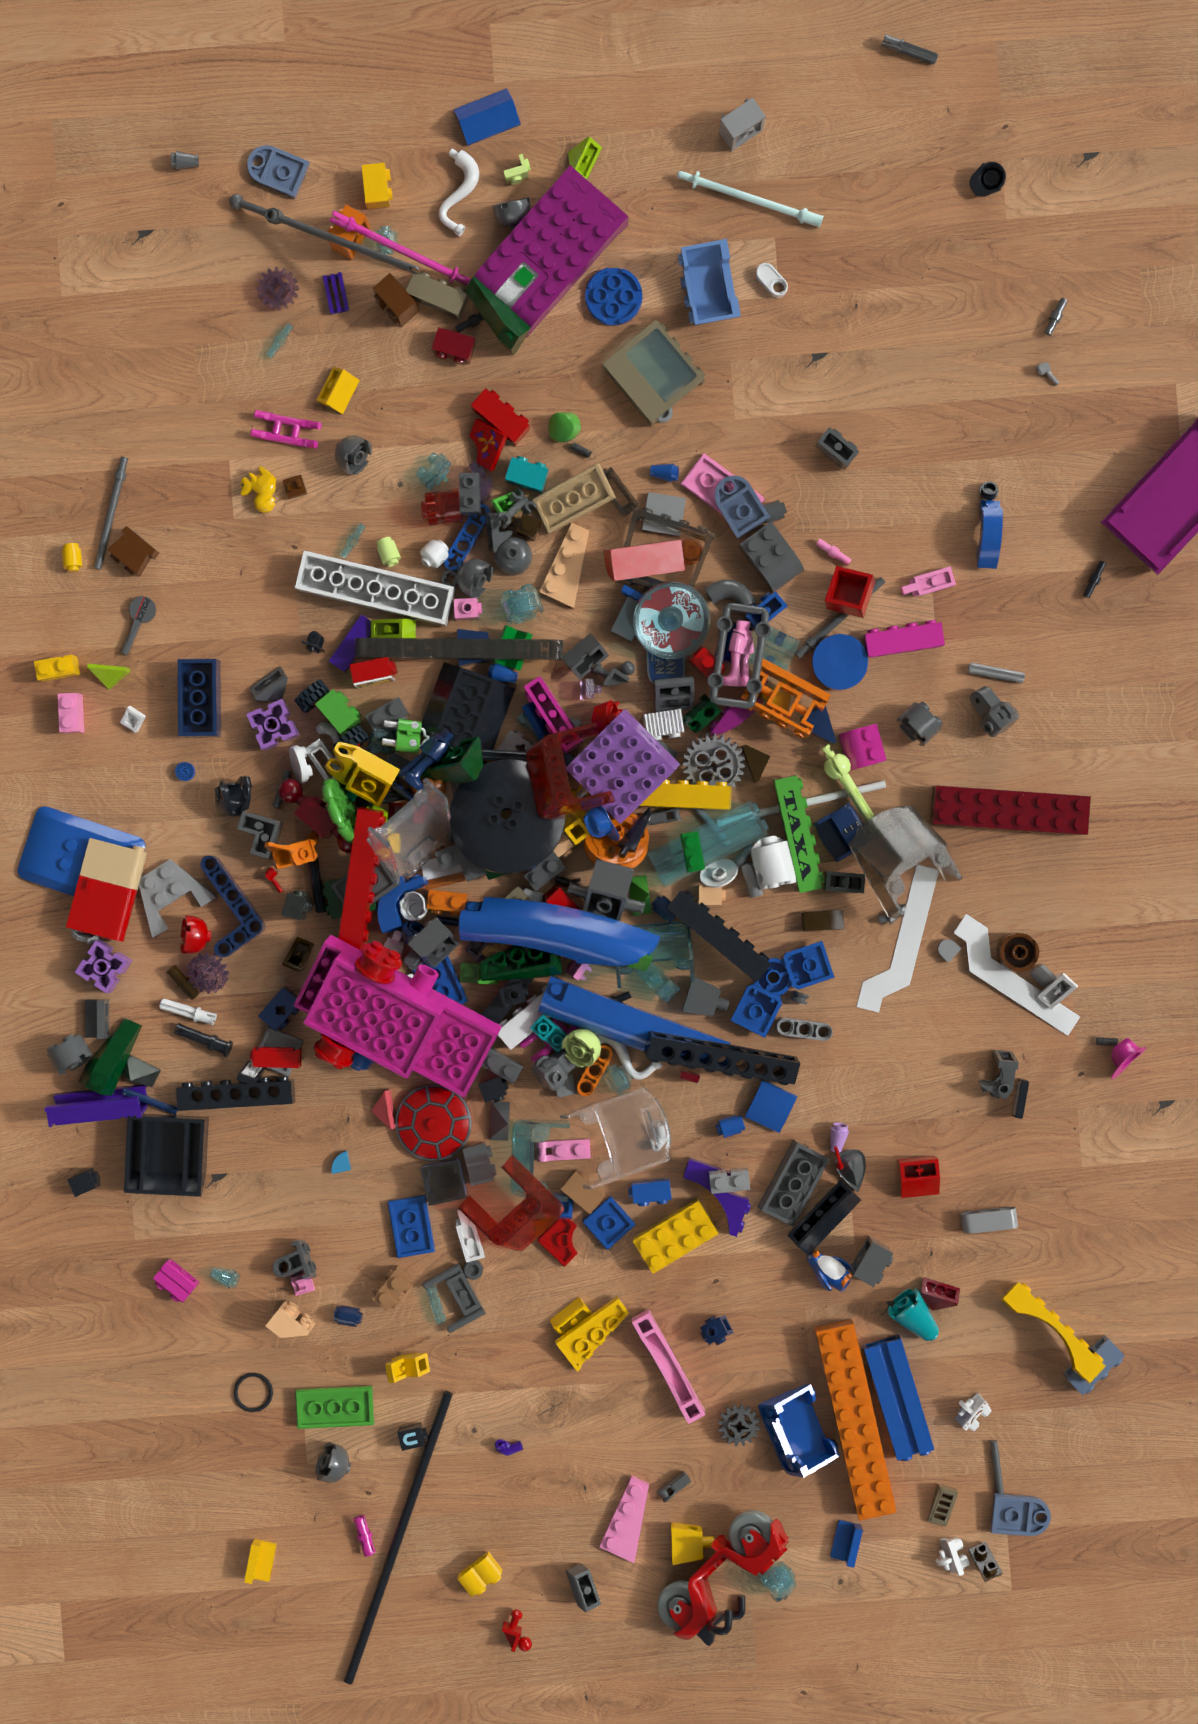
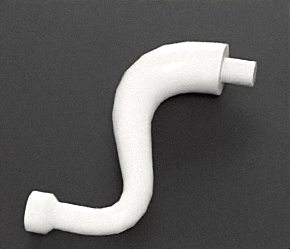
M452 148L449 156L455 159V164L463 170L465 178L461 186L442 203L438 215L440 221L460 237L465 230V226L450 220L446 213L450 207L469 195L476 187L479 180V168L475 160L463 150L457 152Z
M595 1034L600 1044H609L614 1048L626 1073L631 1078L636 1080L644 1079L663 1066L660 1061L658 1063L651 1062L643 1071L637 1072L632 1066L626 1045Z

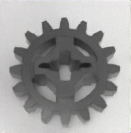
M733 1403L732 1409L727 1406V1412L720 1413L723 1419H718V1424L722 1425L718 1429L719 1432H723L721 1435L723 1439L728 1437V1444L734 1441L736 1447L738 1442L745 1446L746 1440L752 1443L751 1437H757L755 1430H760L759 1425H757L759 1418H754L756 1411L750 1412L751 1407L749 1405L745 1409L743 1403L739 1407H736V1404ZM744 1414L751 1419V1422L744 1418ZM738 1422H742V1425H740V1427L737 1428L736 1425L738 1424ZM726 1427H728V1429H732L734 1434H730Z

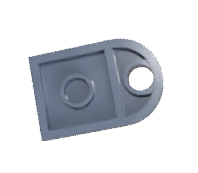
M269 145L260 146L253 150L247 162L248 171L255 182L296 199L310 165L307 160ZM256 158H262L263 164L261 166H254L253 161Z
M728 476L717 485L715 489L716 504L738 539L771 518L750 483L743 477ZM732 482L734 490L729 493L725 492V484Z
M994 1493L990 1526L991 1533L1036 1536L1044 1532L1049 1526L1051 1520L1050 1510L1042 1499L1035 1496ZM1038 1513L1045 1514L1043 1520L1038 1521L1035 1519Z

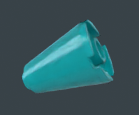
M915 1288L914 1291L907 1289L895 1297L893 1300L895 1304L893 1307L889 1306L887 1313L889 1317L924 1341L935 1340L938 1337L939 1327L920 1292Z

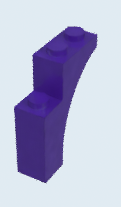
M689 1157L683 1178L696 1182L711 1192L709 1171L725 1169ZM726 1170L727 1176H731L730 1171ZM733 1192L713 1194L719 1200L727 1215L729 1235L737 1237L738 1232L742 1233L745 1222L742 1221L744 1214L748 1215L751 1207L748 1197Z

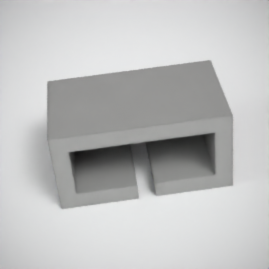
M747 1167L730 1169L731 1176H727L726 1169L709 1171L711 1194L750 1190Z

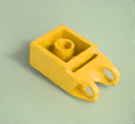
M338 742L333 750L338 759L330 758L325 768L337 781L346 785L345 789L380 807L400 769L358 746ZM338 748L346 749L348 755L340 753ZM330 764H337L341 769L334 770Z

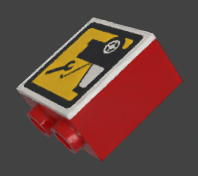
M388 657L350 664L353 684L358 689L396 681L395 674H398L396 663Z

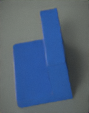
M838 1520L830 1553L831 1558L845 1561L848 1567H855L863 1533L861 1524Z

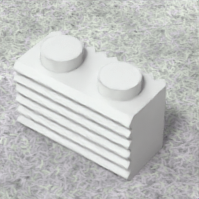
M681 709L643 714L644 728L656 740H662L661 736L669 735V738L681 737L680 733H684Z

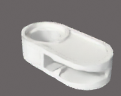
M762 263L759 265L756 272L758 281L773 297H783L788 289L786 280L771 264ZM781 283L784 286V290L780 293L775 292L773 289L774 284Z

